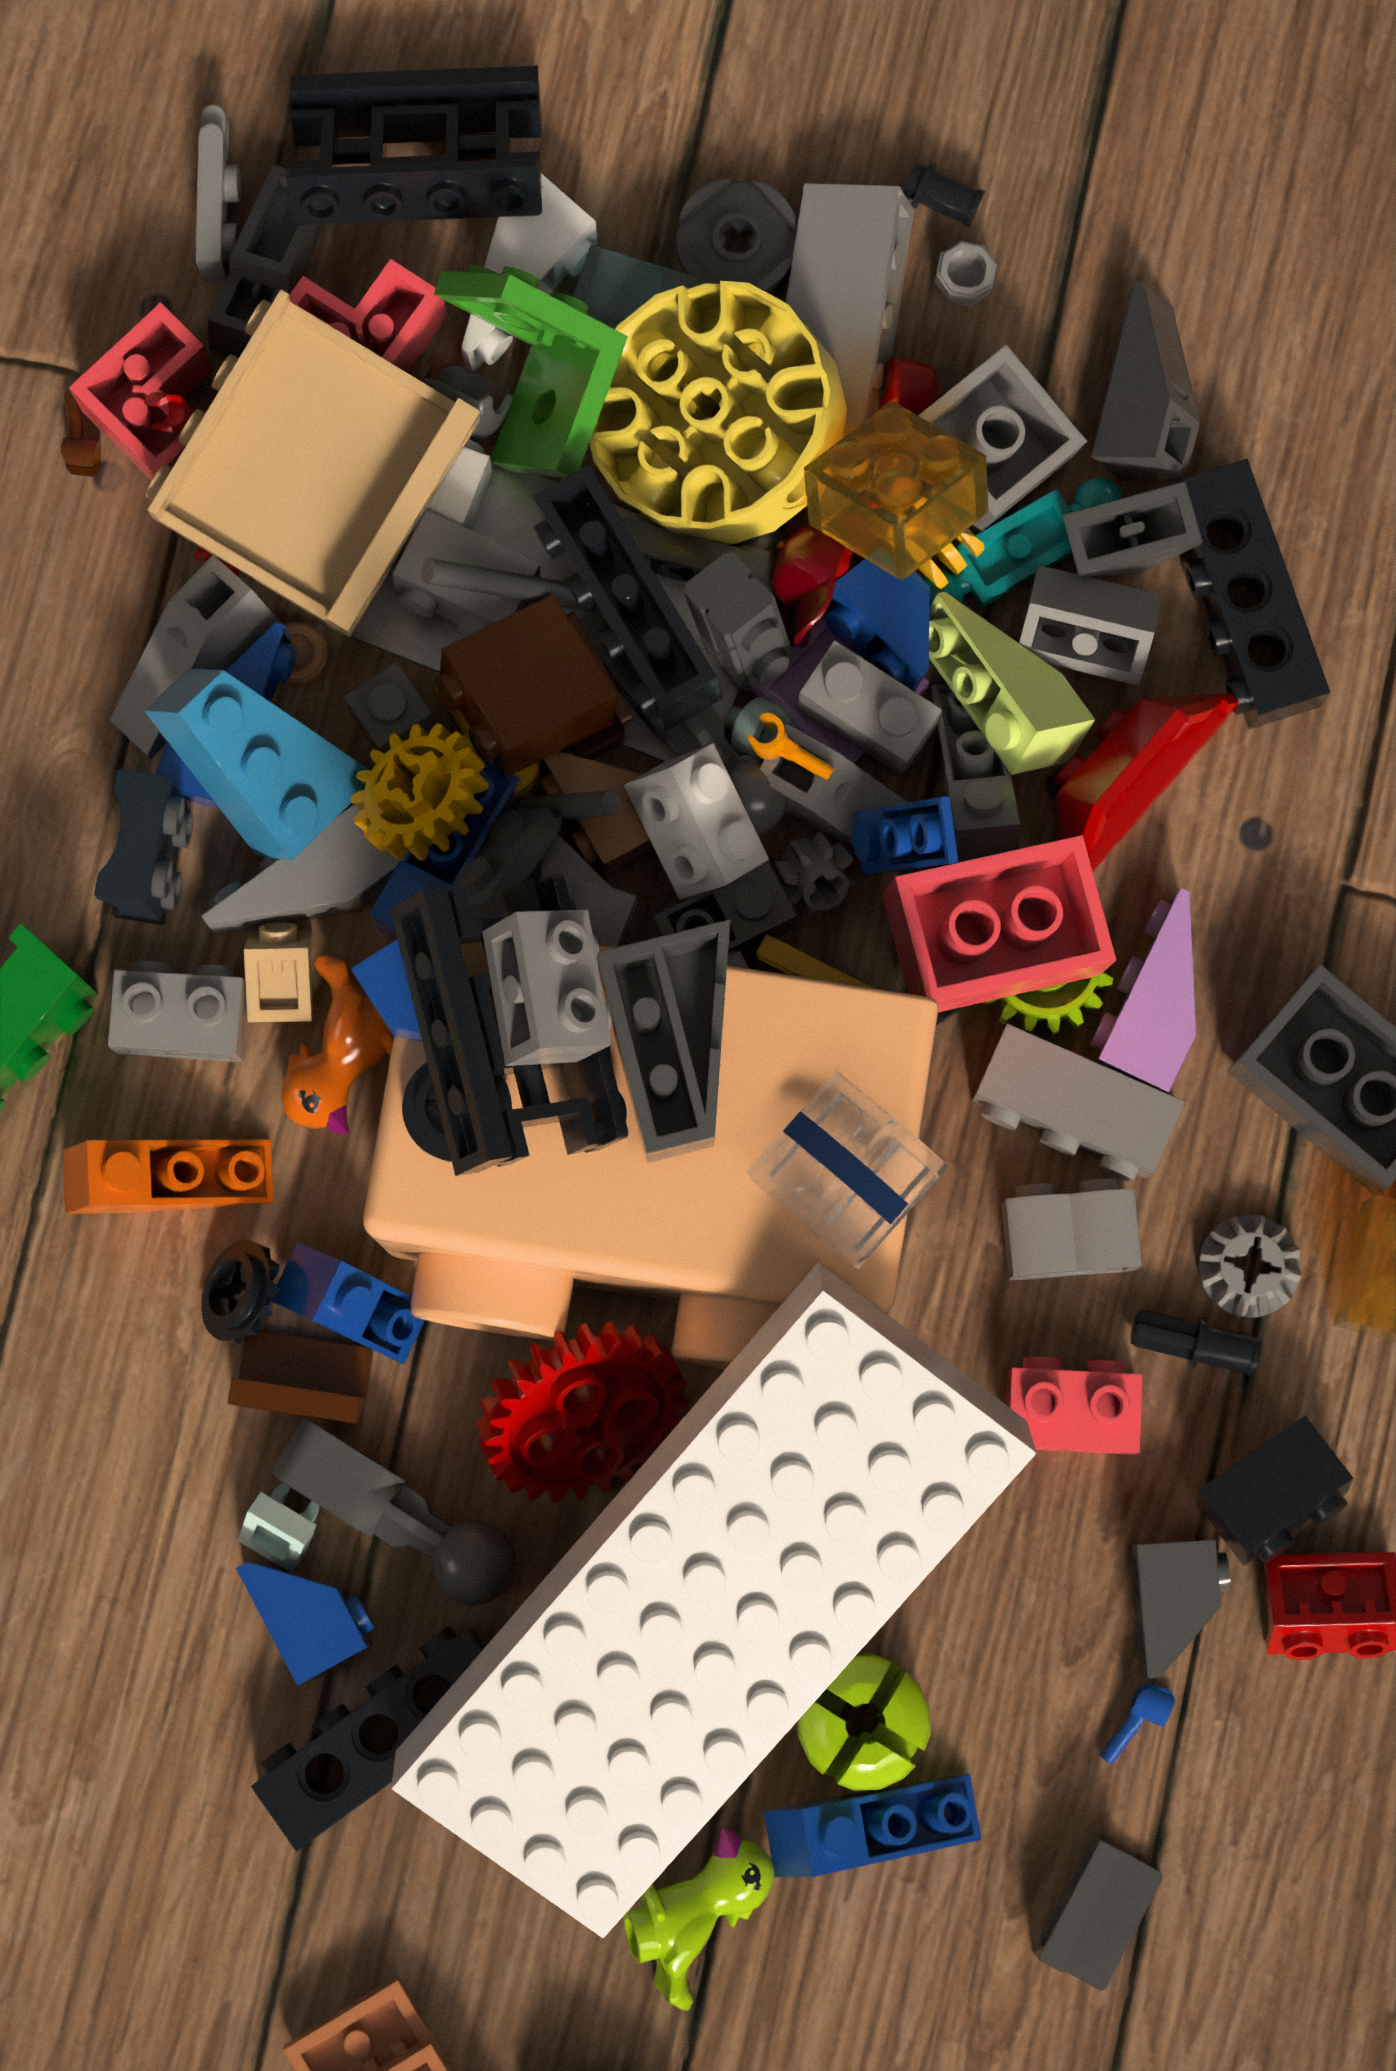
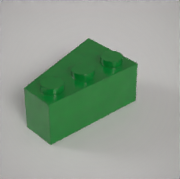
M21 923L9 936V939L17 948L0 968V1113L6 1105V1101L2 1098L5 1093L19 1079L25 1083L39 1073L50 1058V1054L46 1050L63 1032L70 1036L86 1023L94 1011V1007L90 1003L99 995Z

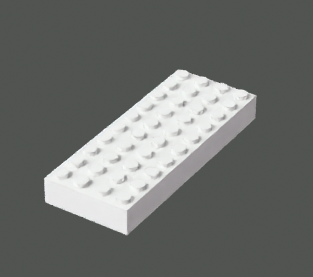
M818 1262L400 1745L395 1754L391 1789L604 1938L1035 1456L1037 1452L1028 1422Z

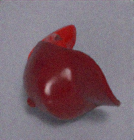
M856 507L841 508L826 523L804 526L795 531L787 540H781L777 543L776 550L779 554L773 569L771 586L780 601L796 615L794 644L796 646L805 648L808 645L811 628L819 621L828 608L834 593L835 582L886 542L901 557L905 556L892 544L890 537L891 527L875 514Z

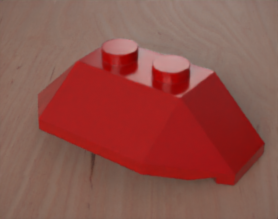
M1231 693L1141 698L1128 713L1117 707L1094 734L1102 743L1087 760L1077 753L1053 781L1061 788L1052 803L1054 841L1083 835L1091 868L1094 872L1231 716L1239 700Z

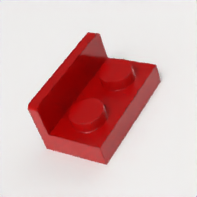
M1395 1552L1279 1555L1265 1564L1263 1563L1262 1570L1269 1619V1629L1266 1637L1268 1654H1285L1287 1658L1292 1660H1310L1319 1657L1323 1653H1350L1356 1658L1370 1659L1396 1650Z

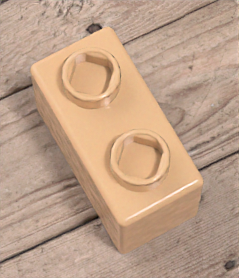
M482 942L462 944L461 948L468 977L488 974L489 970ZM598 945L599 952L613 949V947ZM727 966L716 1128L713 1147L647 1163L611 1024L610 1037L612 1045H610L609 1056L618 1091L623 1096L627 1108L626 1123L629 1132L628 1137L599 1151L588 1153L582 1151L567 1155L559 1122L525 1127L523 1130L530 1156L511 1165L501 1167L496 1165L478 1173L455 1176L452 1162H446L424 1152L413 1141L406 1129L402 1114L404 1091L410 1078L419 1067L427 1062L423 1042L394 1036L363 1213L364 1228L390 1255L418 1261L410 1303V1312L413 1316L440 1324L496 1334L542 1340H553L554 1332L559 1330L565 1335L573 1286L678 1302L672 1355L685 1362L725 1370L818 1262L888 1314L895 1300L939 1005L936 1000L924 996ZM490 995L494 1013L497 1018L493 995ZM562 1066L543 1069L542 1072L550 1103L570 1100ZM504 1075L503 1078L511 1094L512 1109L523 1108L515 1075ZM429 1102L428 1106L438 1108V1103ZM800 1111L857 1157L908 1203L907 1207L891 1225L838 1177L783 1132Z

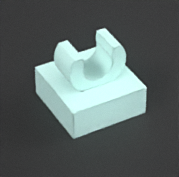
M282 1483L274 1489L271 1497L260 1492L247 1511L237 1541L287 1571L294 1573L305 1556L317 1524L314 1522L319 1512V1505L311 1501L307 1509L301 1514L289 1509L283 1504L287 1498L290 1486Z

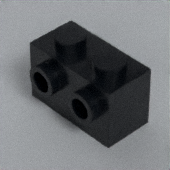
M1305 1415L1200 1488L1196 1504L1243 1566L1257 1556L1265 1564L1279 1556L1296 1541L1291 1532L1308 1520L1312 1519L1316 1526H1320L1342 1511L1348 1505L1347 1500L1343 1496L1348 1493L1353 1477Z

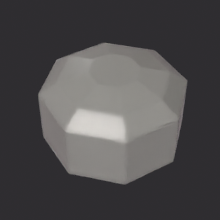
M960 240L941 252L934 284L947 302L971 307L990 295L997 264L984 245Z

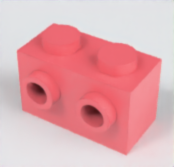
M1023 1357L1022 1368L1007 1370L1005 1405L1028 1422L1036 1450L1126 1455L1140 1453L1143 1374H1127L1126 1362L1087 1360V1371L1061 1370V1358Z

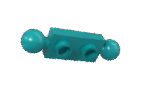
M1106 478L1090 479L1078 488L1074 497V503L1069 506L1058 489H1055L977 534L976 536L984 543V551L977 558L963 545H958L955 548L967 563V567L958 575L941 570L949 582L945 587L940 589L925 575L921 577L930 587V606L938 593L946 592L962 603L963 595L970 592L979 608L982 609L1034 579L1038 565L1053 568L1072 557L1062 515L1123 499L1120 488Z

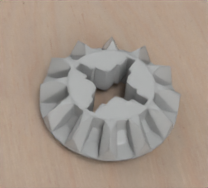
M1262 1215L1234 1216L1215 1227L1205 1239L1198 1260L1200 1281L1209 1298L1224 1311L1240 1317L1253 1318L1265 1316L1278 1310L1291 1300L1302 1278L1300 1249L1288 1234L1286 1227ZM1255 1239L1258 1240L1256 1249L1259 1250V1261L1268 1264V1267L1277 1269L1276 1273L1269 1272L1256 1275L1253 1284L1249 1285L1248 1292L1246 1293L1244 1292L1246 1282L1243 1281V1270L1234 1267L1233 1263L1224 1262V1258L1244 1257L1247 1255L1249 1248L1253 1246Z

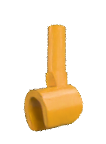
M771 713L759 715L761 722L769 729L776 730L778 734L770 743H760L752 736L747 735L756 755L765 760H773L782 756L826 781L829 779L835 767L799 747V744L789 739L781 719Z

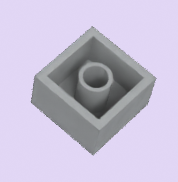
M1007 345L1002 347L913 419L897 440V443L975 536L990 527L1063 467L1087 442Z

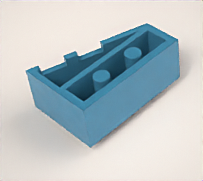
M187 669L144 710L256 856L293 860L352 803L350 801L352 794L365 789V785L356 778L358 771H371L224 670Z

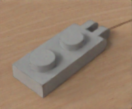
M210 105L201 113V127L198 136L196 263L204 283H225L229 275V257L240 235L238 223H230V202H240L241 172L239 164H231L230 127L225 112L217 105Z

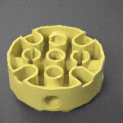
M720 281V284L705 283L689 289L682 285L655 294L617 325L615 330L628 336L589 444L593 462L623 502L636 509L644 519L673 533L700 537L731 545L776 531L814 501L839 459L847 406L836 362L812 330L803 323L789 304L747 282ZM719 408V412L711 418L712 414Z

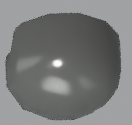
M427 364L424 366L417 377L418 380L452 401L456 402L460 398L480 411V422L469 440L479 441L484 439L500 427L514 398L513 393L494 380L455 364H445L433 378H430L432 365Z

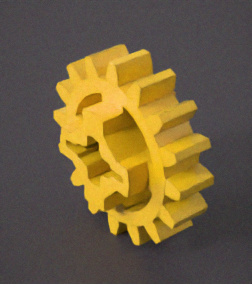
M437 723L428 734L419 724L412 726L410 737L405 741L396 733L390 735L389 744L391 749L385 754L375 749L372 750L370 756L376 763L371 771H358L356 778L365 785V789L352 794L350 799L361 810L353 817V820L365 832L364 837L382 853L388 851L399 861H402L409 851L419 861L426 860L429 846L432 844H436L443 852L449 850L448 835L456 831L458 834L466 836L470 830L463 821L467 814H479L483 810V807L474 799V794L488 789V782L479 774L486 765L473 751V746L457 731L451 734L442 724Z

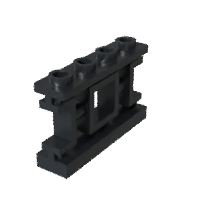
M538 65L291 75L290 95L293 108L291 110V124L295 147L321 146L320 160L289 161L287 188L292 221L295 224L537 216L542 213L540 151L511 152V138L541 137L542 108ZM477 132H496V133H487V134H461V133H477ZM348 137H371V138H358V139H338V138H348ZM446 141L445 155L387 157V143ZM496 159V161L461 162V160ZM370 164V166L337 167V165Z
M563 874L549 875L538 882H534V879L522 880L502 892L508 916L515 912L577 910L574 900L568 893ZM446 886L422 889L390 909L455 1176L478 1173L496 1165L497 1167L511 1165L530 1156L523 1130L525 1127L559 1122L567 1155L582 1151L585 1153L599 1151L628 1137L629 1132L626 1123L627 1108L624 1098L617 1088L609 1056L610 1046L578 1062L505 1066L500 1033L490 995H493L490 974L474 975L469 978L461 945L482 942L486 957L482 931L508 916L472 921L464 888H455L447 891ZM562 1066L570 1100L550 1103L542 1070ZM514 1074L523 1108L502 1112L493 1077Z

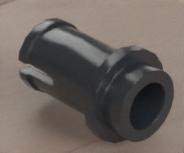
M932 160L929 165L917 161L903 191L908 199L913 200L911 206L917 209L919 204L924 205L970 227L985 191L982 189L978 190L936 170L937 163Z

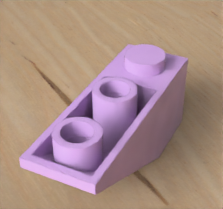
M1183 888L1178 890L1171 903L1159 899L1143 932L1153 937V941L1144 959L1132 955L1116 988L1127 994L1118 1014L1114 1016L1108 1012L1104 1013L1089 1044L1090 1047L1099 1050L1095 1059L1096 1063L1166 1094L1169 1093L1196 1036L1190 892Z

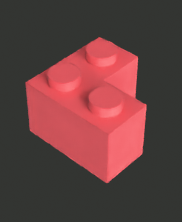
M392 259L388 261L355 309L302 276L289 295L290 301L407 373L411 371L448 318L444 300L433 295L436 287Z
M160 302L81 375L69 389L81 411L152 481L163 464L174 467L186 446L178 442L182 430L169 433L152 429L154 424L162 423L166 420L169 414V407L167 403L161 406H147L144 404L145 397L152 392L159 391L184 398L214 369L204 345Z

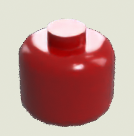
M894 356L886 362L884 374L887 375L884 392L879 400V409L882 416L911 423L913 419L942 397V386L937 385V375L932 365L899 356Z

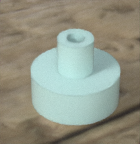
M762 697L753 699L743 709L737 706L731 707L724 717L725 729L732 732L731 746L739 756H758L754 753L747 735L752 736L760 743H770L778 734L776 730L765 726L761 722L759 715L762 713L774 714L781 719L785 726L786 723L790 725L788 710Z

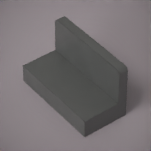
M1093 1835L1033 1954L1038 1960L1060 1972L1065 1971L1098 1990L1106 1989L1162 1881L1161 1872Z

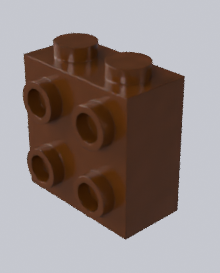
M553 594L442 648L440 674L436 677L438 691L446 706L452 712L460 710L469 724L468 734L476 753L485 763L492 760L503 779L612 725L619 696Z

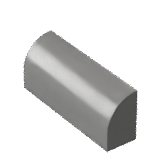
M804 183L786 303L792 307L803 323L812 330L837 364L847 406L842 444L879 446L883 416L879 409V400L884 392L887 375L884 374V366L893 356L914 209L900 186Z

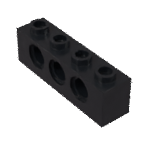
M1248 459L1177 480L1175 484L1186 481L1202 538L1201 545L1186 551L1190 561L1184 563L1185 577L1195 599L1203 597L1210 619L1204 622L1208 644L1214 656L1223 655L1231 677L1225 679L1226 693H1231L1239 700L1233 712L1235 715L1244 714L1250 730L1319 708L1331 692ZM1214 527L1229 530L1236 539L1237 547L1229 550L1215 547L1207 537V530ZM1233 585H1244L1250 588L1256 595L1257 605L1252 608L1236 606L1230 600L1227 588ZM1253 643L1269 645L1277 654L1278 664L1272 667H1263L1256 664L1249 656L1248 645Z
M449 1625L419 1647L425 1659L404 1674L398 1664L394 1665L365 1687L372 1696L367 1702L352 1713L342 1703L311 1726L318 1735L315 1740L298 1752L289 1742L258 1765L265 1776L254 1783L251 1788L296 1852L392 1782L396 1750L430 1712L420 1705L417 1698V1687L420 1681L427 1675H439L452 1686L485 1648L471 1627L457 1635L452 1626ZM383 1714L390 1717L396 1723L398 1740L391 1750L377 1751L367 1744L364 1738V1726L372 1715ZM318 1754H331L341 1761L344 1768V1779L338 1789L324 1790L313 1782L310 1768Z

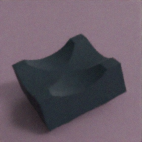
M118 769L114 793L120 809V832L112 856L98 873L94 896L113 905L111 914L115 918L164 925L167 909L176 910L179 903L182 873L175 872L174 870L179 847L188 848L191 840L194 820L193 811L186 810V801L169 777Z

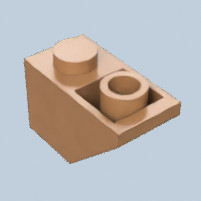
M560 751L543 759L544 770L547 775L539 778L538 781L545 795L612 790L621 799L620 811L615 816L573 819L578 829L569 833L570 838L579 855L589 865L597 862L606 877L655 850L624 787L628 782L641 776L640 773Z

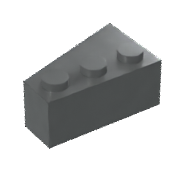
M731 919L598 952L597 960L600 980L606 1003L610 1009L611 1024L647 1163L714 1146Z

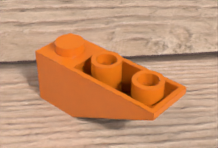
M86 1140L62 1150L65 1214L137 1213L274 1203L271 1140Z

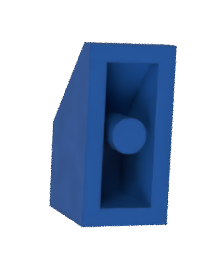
M246 1562L236 1568L296 1685L313 1679L373 1646L367 1632L376 1627L368 1609L358 1594L348 1598L342 1587L258 1562Z

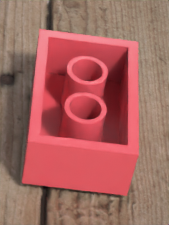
M1083 835L896 876L882 893L907 993L936 1000L939 1005L938 1012L1099 976L1116 961Z

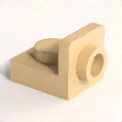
M271 922L261 925L259 931L249 932L244 947L248 1022L312 1021L314 1014L311 971L313 931L297 930V925L290 922Z

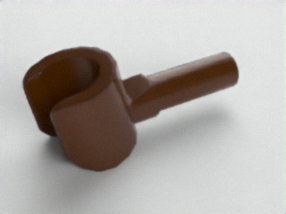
M69 390L64 393L67 429L66 437L63 438L61 444V454L65 461L66 469L70 474L96 477L99 474L101 464V442L99 440L83 439L84 431L81 409Z

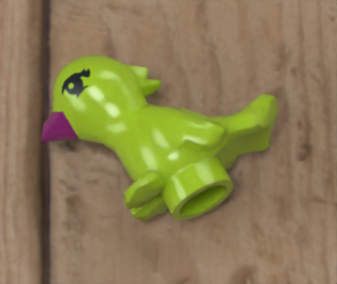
M721 1826L715 1852L703 1870L694 1878L668 1885L659 1890L650 1885L638 1899L641 1907L628 1910L623 1916L627 1942L635 1962L640 1964L656 1959L655 1987L665 1995L667 2002L675 2005L678 2009L689 2011L693 2004L692 1992L687 1982L689 1966L708 1941L718 1917L726 1915L730 1927H734L740 1917L747 1920L753 1909L759 1907L768 1897L773 1886L774 1866L766 1850L752 1841L741 1840L734 1830Z

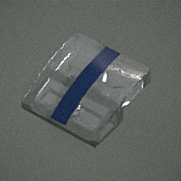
M836 1070L746 1173L754 1183L801 1220L812 1234L858 1270L948 1167L944 1161L898 1120Z

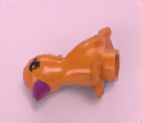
M325 953L316 955L313 961V965L318 973L330 985L332 1003L324 1023L322 1051L313 1056L311 1049L305 1044H301L299 1055H290L288 1072L283 1080L281 1089V1101L283 1110L288 1118L301 1127L311 1129L327 1128L335 1134H349L347 1101L350 1087L357 1076L376 1065L386 1054L391 1057L394 1036L368 995H364L357 987L350 964Z

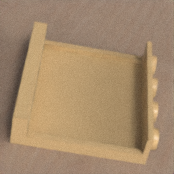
M280 289L272 304L263 299L253 312L245 328V333L250 335L251 339L241 356L237 358L230 354L218 370L211 387L219 392L207 412L204 413L200 409H196L186 423L178 442L186 447L174 467L163 464L151 481L145 497L152 500L147 511L154 520L350 637L421 520L425 510L432 502L480 422V411L460 398L456 402L452 401L290 301L289 294Z

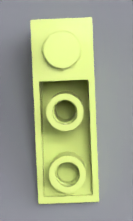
M941 592L936 595L929 608V659L991 747L994 748V751L1011 775L1068 763L1088 733L1095 718L1063 674L948 593Z

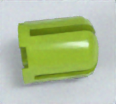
M861 1652L851 1660L795 1723L796 1734L809 1762L822 1775L826 1774L833 1777L838 1785L851 1790H880L904 1779L916 1765L910 1759L916 1753L917 1747L925 1751L931 1736L930 1706L920 1684L907 1671L900 1668L894 1661L871 1652ZM869 1701L872 1702L877 1712L871 1714V1716L878 1717L874 1730L869 1733L867 1730L861 1729L857 1736L848 1734L846 1724L850 1722L840 1716L843 1707L847 1702L856 1708H860L863 1704H868Z

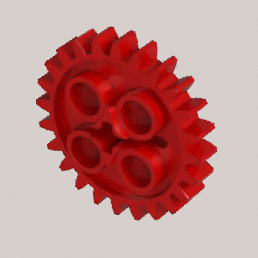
M607 1322L598 1335L592 1336L585 1323L579 1327L576 1339L569 1341L559 1330L554 1332L553 1347L545 1350L540 1345L532 1343L529 1347L533 1359L527 1363L514 1359L507 1362L513 1373L511 1379L493 1378L491 1384L497 1396L481 1399L480 1405L485 1417L476 1420V1426L481 1435L478 1443L497 1481L505 1479L510 1492L515 1493L525 1488L529 1499L534 1501L547 1489L552 1502L558 1503L567 1490L573 1489L578 1501L584 1500L589 1486L597 1484L605 1494L610 1491L611 1478L619 1475L624 1480L629 1481L633 1477L631 1466L637 1462L644 1464L651 1456V1448H658L668 1435L665 1430L674 1429L680 1423L681 1418L677 1411L688 1406V1402L682 1392L687 1385L667 1346L661 1347L653 1333L642 1338L635 1325H630L619 1335L613 1322Z

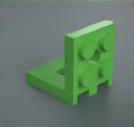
M470 265L468 272L442 271L433 295L532 345L514 392L513 401L506 414L492 452L491 463L511 472L565 478L578 471L583 462L628 336L588 316L589 306L583 301L562 293H553V296L537 289L540 280L523 270L504 266L502 273H497L481 266Z

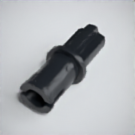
M1145 1309L1139 1310L1135 1315L1130 1333V1343L1134 1347L1187 1359L1188 1367L1195 1368L1199 1362L1244 1373L1250 1377H1253L1256 1372L1262 1349L1261 1337L1248 1336L1207 1325V1318L1199 1317L1197 1322Z

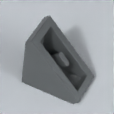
M1186 481L1062 515L1079 578L1139 575L1202 544Z

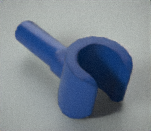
M1153 1683L1140 1685L1134 1693L1129 1713L1125 1717L1124 1723L1099 1755L1112 1765L1139 1731L1143 1720L1164 1727L1175 1703L1173 1693Z

